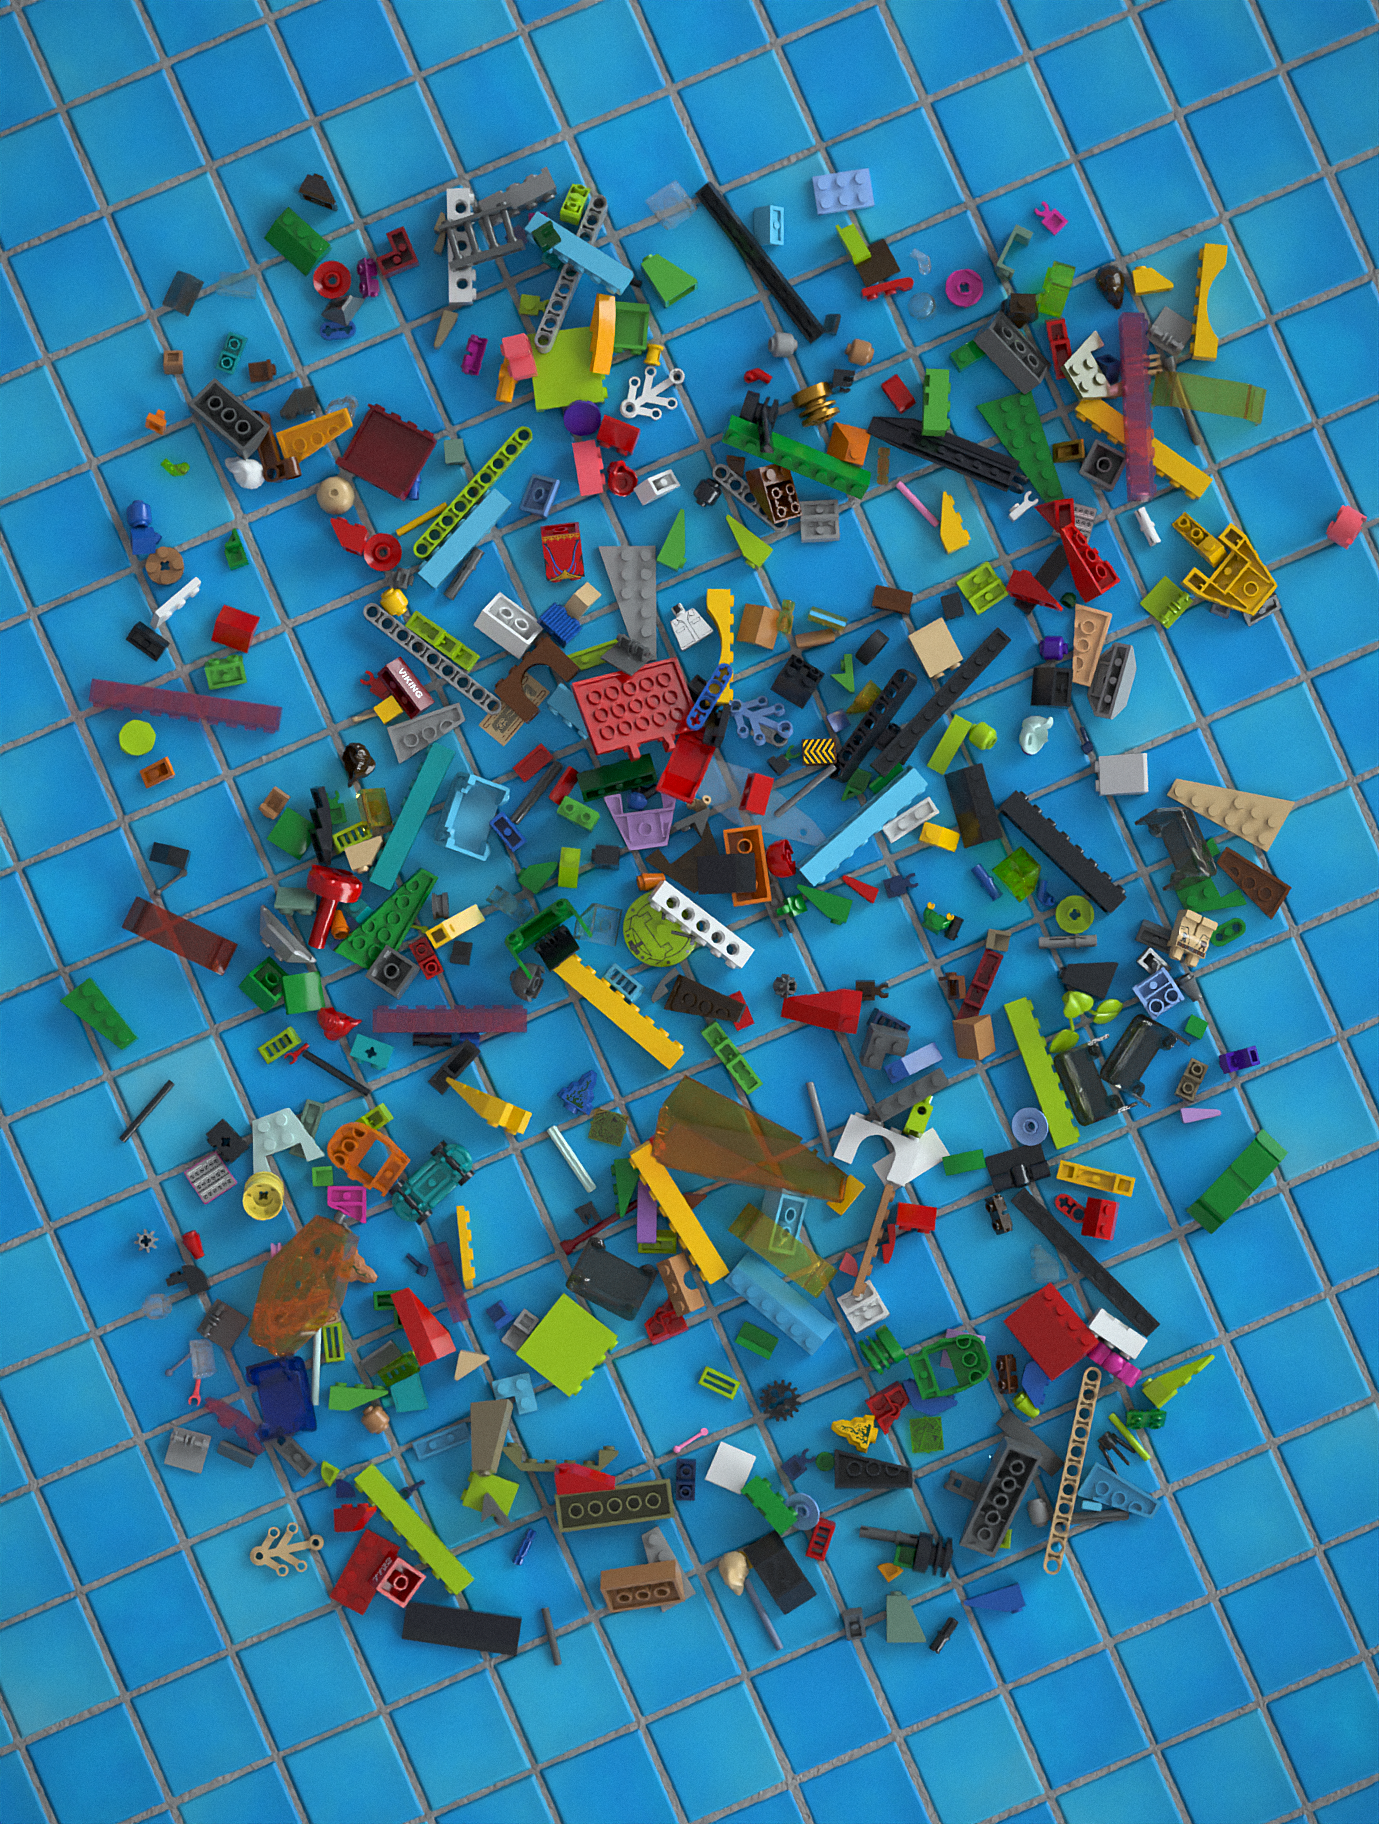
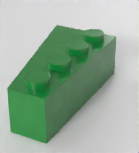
M88 978L60 1000L62 1004L121 1050L127 1049L139 1039L93 978Z

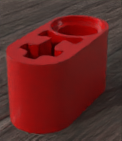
M897 374L880 384L882 390L900 414L917 404Z
M740 990L728 995V997L747 1005ZM747 1006L740 1022H733L737 1031L755 1024Z
M1059 1194L1055 1197L1054 1205L1061 1213L1075 1223L1083 1222L1085 1208L1068 1194ZM1066 1197V1203L1070 1206H1072L1073 1203L1075 1204V1206L1070 1209L1069 1214L1066 1212L1067 1210H1069V1208H1067L1066 1206H1059L1060 1198L1064 1199ZM1076 1209L1083 1211V1218L1080 1220H1076L1073 1216V1212Z

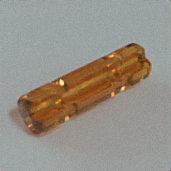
M886 447L878 449V456L880 458H878L877 474L879 476H877V484L879 485L888 484L889 459L887 458L890 455V449Z

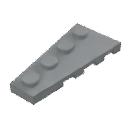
M460 703L387 727L399 764L465 722Z
M659 1526L642 1534L641 1537L648 1562L656 1563L676 1560L681 1571L685 1600L695 1595L694 1588ZM679 1603L661 1605L662 1613Z

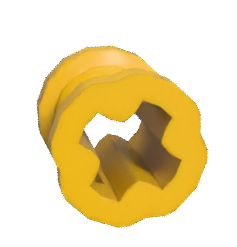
M647 344L648 352L643 363L659 367L660 354L664 347L656 344Z

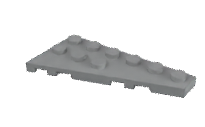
M598 546L629 638L648 647L651 654L654 655L650 661H657L656 546Z

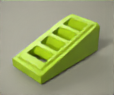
M365 820L332 835V847L336 855L344 852V848L373 837ZM358 827L361 828L365 837H361L357 829ZM352 830H353L355 836H356L357 839H358V840H356V841L354 840V838H353V836H352V834H351V832H350V831H352ZM344 834L347 835V837H348V839H349V841H350V844H347V842H346V840H345V838H344V836H343ZM338 837L343 845L342 848L337 840Z
M290 1026L257 1049L267 1064H269L302 1041L293 1027ZM286 1034L289 1036V1038H290L291 1041L293 1042L292 1044H291V1042L289 1041V1039H288V1037L286 1036ZM279 1038H282V1040L287 1046L286 1048L283 1046ZM273 1042H275V1044H276L277 1047L279 1048V1050H280L279 1053H278V1051L276 1050V1048L274 1047V1045L272 1044ZM267 1046L270 1048V1050H271L272 1053L274 1054L273 1057H271V1055H270L269 1052L267 1051V1049H266Z

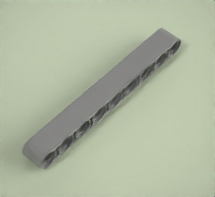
M598 194L591 198L576 234L579 238H590L587 243L592 246L595 244L608 211L605 196ZM597 203H602L604 205L602 208L599 209L594 207ZM590 220L597 221L593 226L587 224ZM570 263L563 266L535 335V346L540 353L545 354L551 351L582 276ZM569 271L576 272V275L573 277H569L566 274ZM562 288L569 289V292L566 294H562L559 291ZM556 305L562 306V309L560 311H554L553 307ZM549 322L555 323V326L553 328H547L546 324ZM545 339L548 341V343L546 345H540L539 341Z
M374 603L365 606L364 616L375 627L487 714L495 716L501 712V702L493 694L381 607ZM370 608L378 610V614L373 618L367 615ZM385 620L393 622L390 629L383 628L382 624ZM402 631L408 633V637L404 641H400L397 638L398 634ZM416 643L423 645V649L419 653L412 650L413 645ZM430 655L438 657L436 664L428 663L427 660ZM447 666L453 668V673L450 676L443 675V669ZM461 678L468 680V685L465 688L458 686V681ZM475 690L483 692L481 699L476 700L473 698ZM490 702L498 703L499 706L496 711L488 709Z

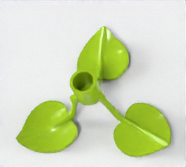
M1074 991L1066 992L1062 996V1001L1065 1004L1063 1013L1069 1019L1070 1030H1062L1054 1037L1049 1047V1052H1065L1077 1044L1079 1035L1077 1032H1074L1075 1028L1072 1018L1088 1011L1095 1015L1093 1018L1095 1023L1105 1024L1118 1016L1123 1008V1003L1116 999H1108L1100 1003L1096 1011H1093L1090 1008L1093 1006L1094 1001L1089 995Z

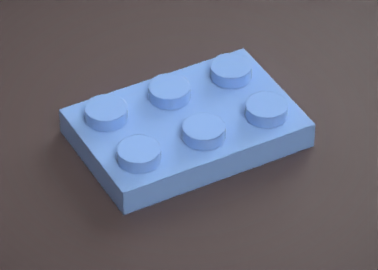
M869 168L812 177L818 215L875 206Z

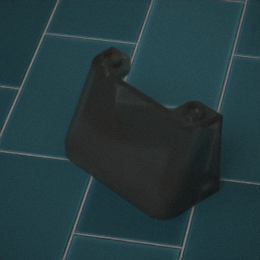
M590 1236L566 1282V1287L575 1294L625 1320L633 1321L659 1271L649 1264L641 1265L639 1268L605 1251L606 1246L602 1239Z

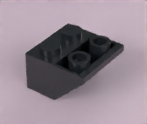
M792 654L770 690L803 709L825 673Z
M1056 667L1034 668L1030 706L1069 709L1073 669Z

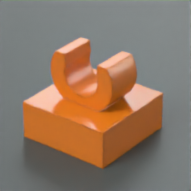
M160 409L157 410L155 415L149 412L145 427L163 435L167 422L164 419L165 412Z

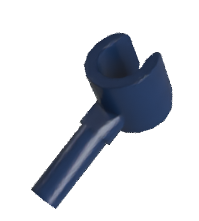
M1080 727L1085 742L1080 747L1084 754L1087 755L1093 751V745L1087 737L1085 728Z
M408 1253L406 1258L418 1267L415 1273L425 1277L428 1267Z
M424 1479L411 1487L402 1488L400 1492L407 1490L409 1493L403 1499H408L412 1496V1492L424 1485Z

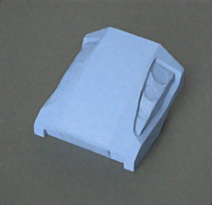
M1162 967L1132 988L1152 1020L1185 999L1165 967Z

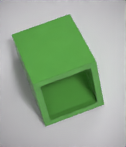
M650 254L642 259L641 271L665 309L698 289L696 278L659 254L654 256Z

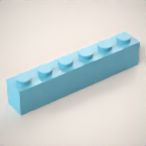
M537 211L524 229L527 240L536 244L532 238V231L551 219ZM552 221L553 227L562 241L546 252L549 254L554 253L561 262L565 264L570 263L580 274L585 273L589 275V278L594 283H601L606 286V290L610 293H617L621 296L633 279V271Z
M495 488L492 491L488 490L483 495V501L480 505L475 504L469 511L471 515L467 519L463 518L456 526L458 529L454 533L450 532L445 537V544L441 548L438 546L431 553L433 557L428 562L425 560L418 569L420 571L418 575L433 589L437 590L512 506V503Z

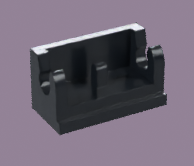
M834 369L832 394H835V392L848 393L851 391L848 387H851L852 384L848 382L854 381L855 370Z
M592 1201L574 1209L575 1213L578 1212L585 1225L588 1224L586 1217L591 1219L590 1214L595 1222L601 1220Z

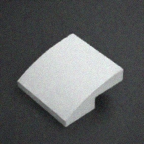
M870 1279L864 1282L867 1283L864 1295L860 1294L859 1298L851 1296L853 1289L837 1298L856 1334L890 1316Z
M720 1442L705 1480L740 1495V1490L746 1483L756 1456Z

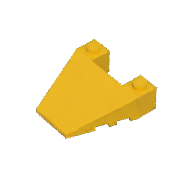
M1230 523L1217 538L1230 551L1229 555L1210 578H1207L1194 567L1180 585L1196 597L1254 616L1278 585L1260 560L1259 555L1250 544L1247 536Z
M447 1077L446 1081L481 1117L487 1119V1124L496 1128L498 1124L507 1127L505 1131L516 1135L517 1132L524 1134L532 1113Z

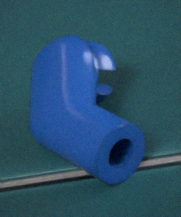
M1038 880L1037 899L1046 907L1053 906L1056 900L1046 891L1047 881Z

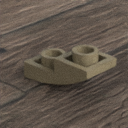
M1191 1058L1174 1095L1192 1103L1209 1066Z

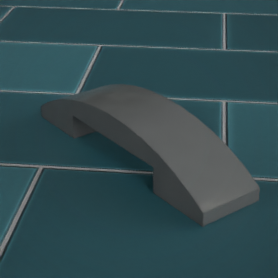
M1010 1410L996 1423L1012 1439L1038 1448L1042 1455L1039 1466L1051 1477L1064 1465V1462Z

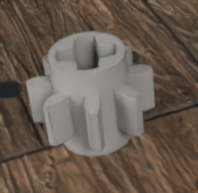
M144 1229L143 1235L136 1234L139 1237V1241L134 1243L140 1245L139 1251L146 1248L147 1253H150V1247L157 1248L154 1243L159 1238H154L155 1231L148 1234L147 1229ZM146 1235L147 1238H151V1242L148 1243V1246L146 1245V1243H142V1240L145 1239Z

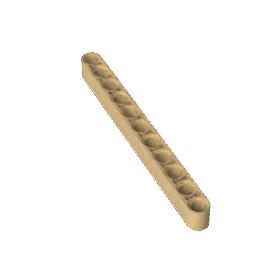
M1095 1367L1087 1368L1082 1378L1043 1562V1568L1049 1574L1058 1573L1062 1565L1101 1381V1372ZM1090 1370H1094L1098 1375L1095 1381H1089L1087 1378V1373ZM1086 1389L1093 1391L1094 1396L1091 1400H1085L1083 1397V1392ZM1086 1408L1089 1410L1090 1415L1087 1419L1080 1418V1409ZM1082 1427L1085 1429L1086 1434L1083 1438L1076 1437V1428ZM1078 1446L1081 1448L1082 1453L1079 1457L1071 1455L1072 1447ZM1075 1465L1078 1472L1075 1476L1067 1474L1068 1466ZM1071 1484L1074 1491L1071 1495L1063 1493L1064 1485ZM1067 1503L1070 1510L1067 1514L1059 1512L1060 1504ZM1063 1522L1066 1527L1063 1533L1055 1531L1056 1523ZM1059 1541L1061 1543V1550L1059 1552L1051 1550L1052 1542ZM1055 1560L1057 1562V1569L1055 1571L1047 1569L1048 1561Z

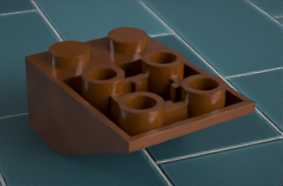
M771 464L745 472L751 493L772 524L802 516L790 470L776 464Z

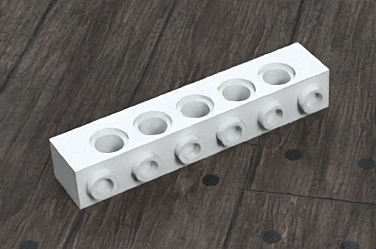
M470 188L447 189V220L452 219L454 221L474 214L471 213V205H474V194H470ZM464 205L466 210L464 213L456 212V207ZM454 228L457 243H465L467 245L464 251H460L461 255L464 257L470 256L472 250L466 230L458 232ZM448 239L450 306L473 305V300H476V288L472 287V281H476V269L469 267L456 272L450 269L449 262L453 261L454 256ZM464 280L468 283V286L465 289H460L457 287L458 282Z
M660 881L647 900L651 903L650 906L658 912L661 910L666 914L665 918L672 923H678L684 933L688 935L691 933L695 936L697 943L702 946L706 945L711 949L710 952L714 956L722 957L726 960L725 964L732 969L742 968L754 952L751 946L667 881ZM668 898L673 900L672 908H669L666 904ZM683 910H686L688 912V918L686 920H684L681 916ZM698 921L702 922L703 924V930L701 932L698 931L696 928V924ZM713 933H716L718 935V941L716 943H714L711 939ZM728 944L733 947L731 955L726 951Z

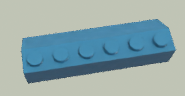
M749 1251L724 1279L729 1286L811 1356H813L836 1327L835 1324Z

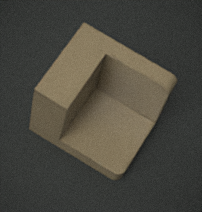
M988 929L985 949L1007 952L1011 932Z

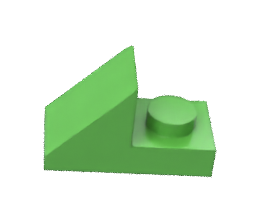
M844 654V659H840L841 671H845V673L831 674L830 677L848 693L854 694L852 654Z

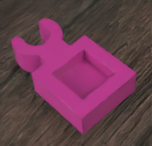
M1043 201L1041 205L1045 210L1040 212L1038 209H1035L1034 213L1044 218L1041 223L1055 236L1068 221L1056 209L1050 212L1048 204Z

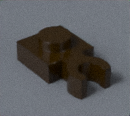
M856 980V990L863 991L862 1001H875V995L881 998H888L889 993H883L881 989L888 988L889 983L882 982L879 985H875V980Z

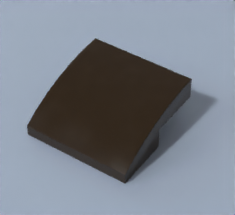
M884 239L867 246L871 257L854 265L866 288L901 272Z

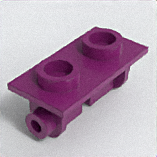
M363 258L357 264V274L360 275L359 291L364 299L370 295L372 298L378 297V293H380L378 279L371 280V276H377L376 262H374L373 258Z
M471 335L468 338L466 351L470 352V354H464L461 365L464 374L479 375L488 339L478 338L479 336Z

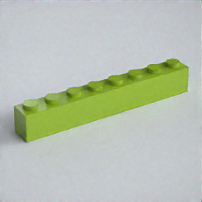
M1024 997L1003 1005L1039 1106L1047 1119L1048 1130L1055 1149L1057 1150L1079 1142L1078 1137H1080L1078 1128L1077 1126L1073 1127L1071 1122L1074 1119L1071 1109H1067L1064 1103L1067 1101L1064 1090L1060 1091L1058 1083H1060L1057 1072L1053 1073L1051 1065H1054L1052 1057L1046 1053L1044 1048L1047 1047L1044 1036L1040 1037L1038 1031L1041 1028L1037 1018H1033L1031 1011L1034 1008L1031 1000H1027Z
M373 1463L354 1479L356 1481L355 1487L361 1493L364 1491L369 1496L367 1500L372 1506L379 1507L382 1511L380 1515L387 1522L390 1520L394 1524L393 1530L399 1536L403 1535L407 1539L405 1543L412 1551L417 1550L420 1554L418 1558L424 1565L429 1564L433 1568L432 1574L438 1580L441 1578L446 1583L444 1587L450 1594L455 1593L457 1596L475 1579Z

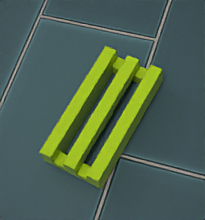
M341 1322L322 1326L326 1363L345 1361ZM328 1327H330L333 1358L329 1357L326 1330ZM334 1327L338 1329L340 1357H337Z
M708 1366L705 1367L698 1384L732 1400L741 1383ZM709 1371L736 1385L732 1387L707 1375V1372ZM704 1378H706L720 1386H723L731 1390L732 1393H726L708 1383L703 1382Z

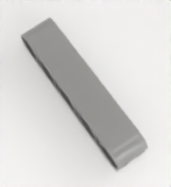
M718 464L714 467L712 473L714 481L718 482L722 488L773 531L781 533L786 530L788 520L784 521L783 527L778 528L772 524L767 515H762L759 512L761 506L756 499L753 503L746 502L745 496L752 493L749 485L724 464ZM723 469L726 472V476L718 478L715 474L716 471ZM732 482H739L741 488L737 491L730 488Z

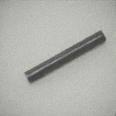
M549 1607L542 1608L541 1611L554 1665H560L562 1661Z

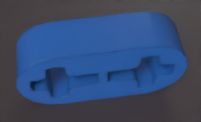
M334 321L326 322L321 325L320 334L327 341L348 339L355 335L356 327L350 321L349 327L353 328V330L346 334L345 331H339V329H344L345 326ZM326 327H330L331 330L337 329V332H331V336L323 333Z

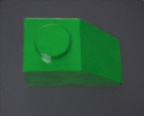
M555 861L529 865L527 869L523 867L517 875L519 877L518 882L535 895H538L559 866V863Z

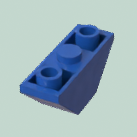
M1033 1359L1025 1364L1020 1384L1028 1394L1033 1405L1039 1408L1040 1404L1044 1405L1046 1394L1043 1391L1044 1387L1049 1385L1050 1379Z
M909 1378L908 1381L903 1379L902 1384L915 1410L933 1416L956 1406L958 1403L957 1400H954V1395L922 1400L916 1381L912 1378Z

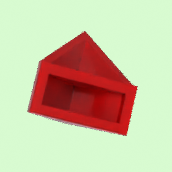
M1073 498L1054 500L1034 506L1042 517L1056 530V533H1060L1059 530L1071 522L1075 525Z

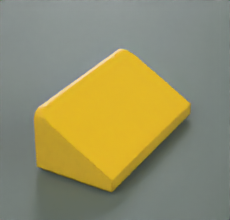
M850 1174L826 1204L842 1216L866 1186Z

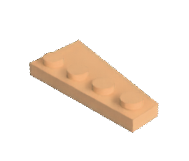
M1075 604L1072 683L1091 688L1112 619V613Z

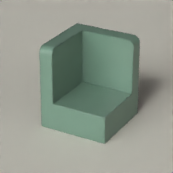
M463 439L445 440L446 466L465 464Z

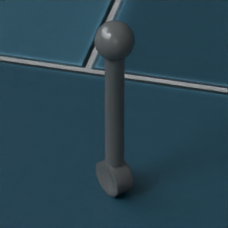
M184 869L180 870V874L160 889H155L154 895L160 896L163 890L179 878L187 876V871Z

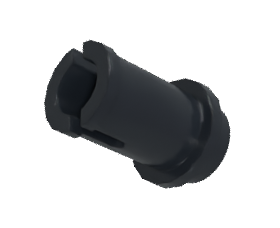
M954 915L947 931H944V937L955 941L959 937L957 934L964 920Z

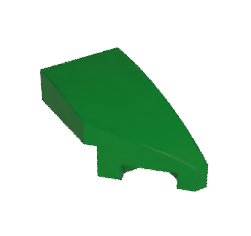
M234 528L228 542L224 545V552L231 571L249 564L237 529Z
M857 768L847 783L841 801L865 792L872 773Z

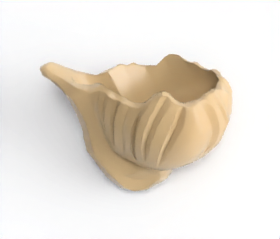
M731 1551L725 1553L720 1559L719 1573L723 1577L725 1585H728L736 1595H740L743 1592V1583L749 1573V1564L741 1553Z

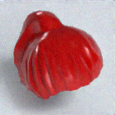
M623 460L610 462L607 467V482L610 491L619 497L630 495L634 492V488L637 485L638 478L636 473L626 466Z
M322 1007L317 1012V1020L320 1027L324 1030V1036L332 1041L341 1039L352 1028L362 1023L361 1019H354L345 1013L337 1012L333 1007Z

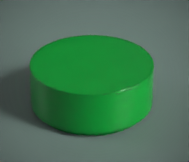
M821 1452L817 1455L815 1463L819 1470L829 1471L834 1467L835 1461L831 1453Z

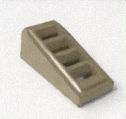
M447 310L443 311L433 345L435 350L441 348L458 320V313Z

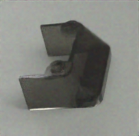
M1188 807L1156 808L1134 822L1136 826L1148 825V830L1152 836L1163 838L1176 871L1171 873V883L1164 886L1163 891L1182 890L1210 879L1217 874V867L1194 813Z
M1138 1014L1132 1019L1101 1068L1100 1078L1133 1100L1150 1108L1152 1105L1141 1098L1145 1091L1144 1083L1139 1081L1159 1048L1164 1051L1170 1050L1176 1041L1190 1046L1191 1043L1174 1030L1143 1014Z
M1109 1034L1057 1054L1053 1059L1054 1067L1076 1120L1082 1126L1093 1124L1138 1105L1136 1101L1124 1106L1118 1095L1112 1094L1108 1096L1093 1060L1098 1059L1101 1053L1097 1042L1109 1038Z

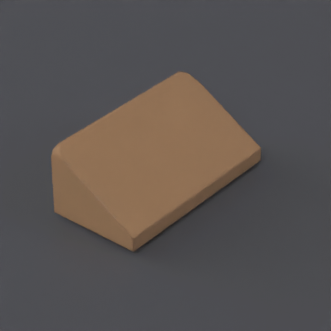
M824 629L795 635L797 649H804L834 643L833 630Z

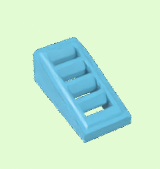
M616 963L603 976L606 981L633 1003L646 990L645 987ZM617 971H620L617 977L614 980H611L613 975ZM623 976H625L626 978L618 986L617 983ZM631 981L632 983L624 991L623 988ZM635 986H637L633 993L629 995V993L635 988Z

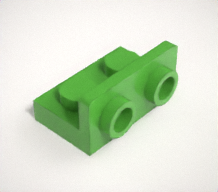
M233 654L224 659L212 658L205 662L209 690L247 683L242 655Z

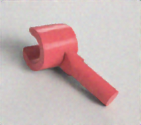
M196 1378L193 1395L188 1400L189 1405H191L192 1398L198 1400L197 1406L201 1402V1397L199 1396L201 1379Z

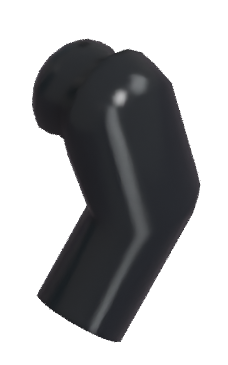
M656 784L649 788L638 787L631 789L632 793H641L647 800L658 793L656 791Z

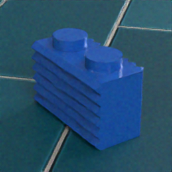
M555 602L537 620V623L563 648L582 630L579 621L568 616L566 609Z
M503 811L489 822V826H492L494 832H497L496 834L499 835V838L504 841V844H506V847H509L512 853L516 852L527 842L526 838Z

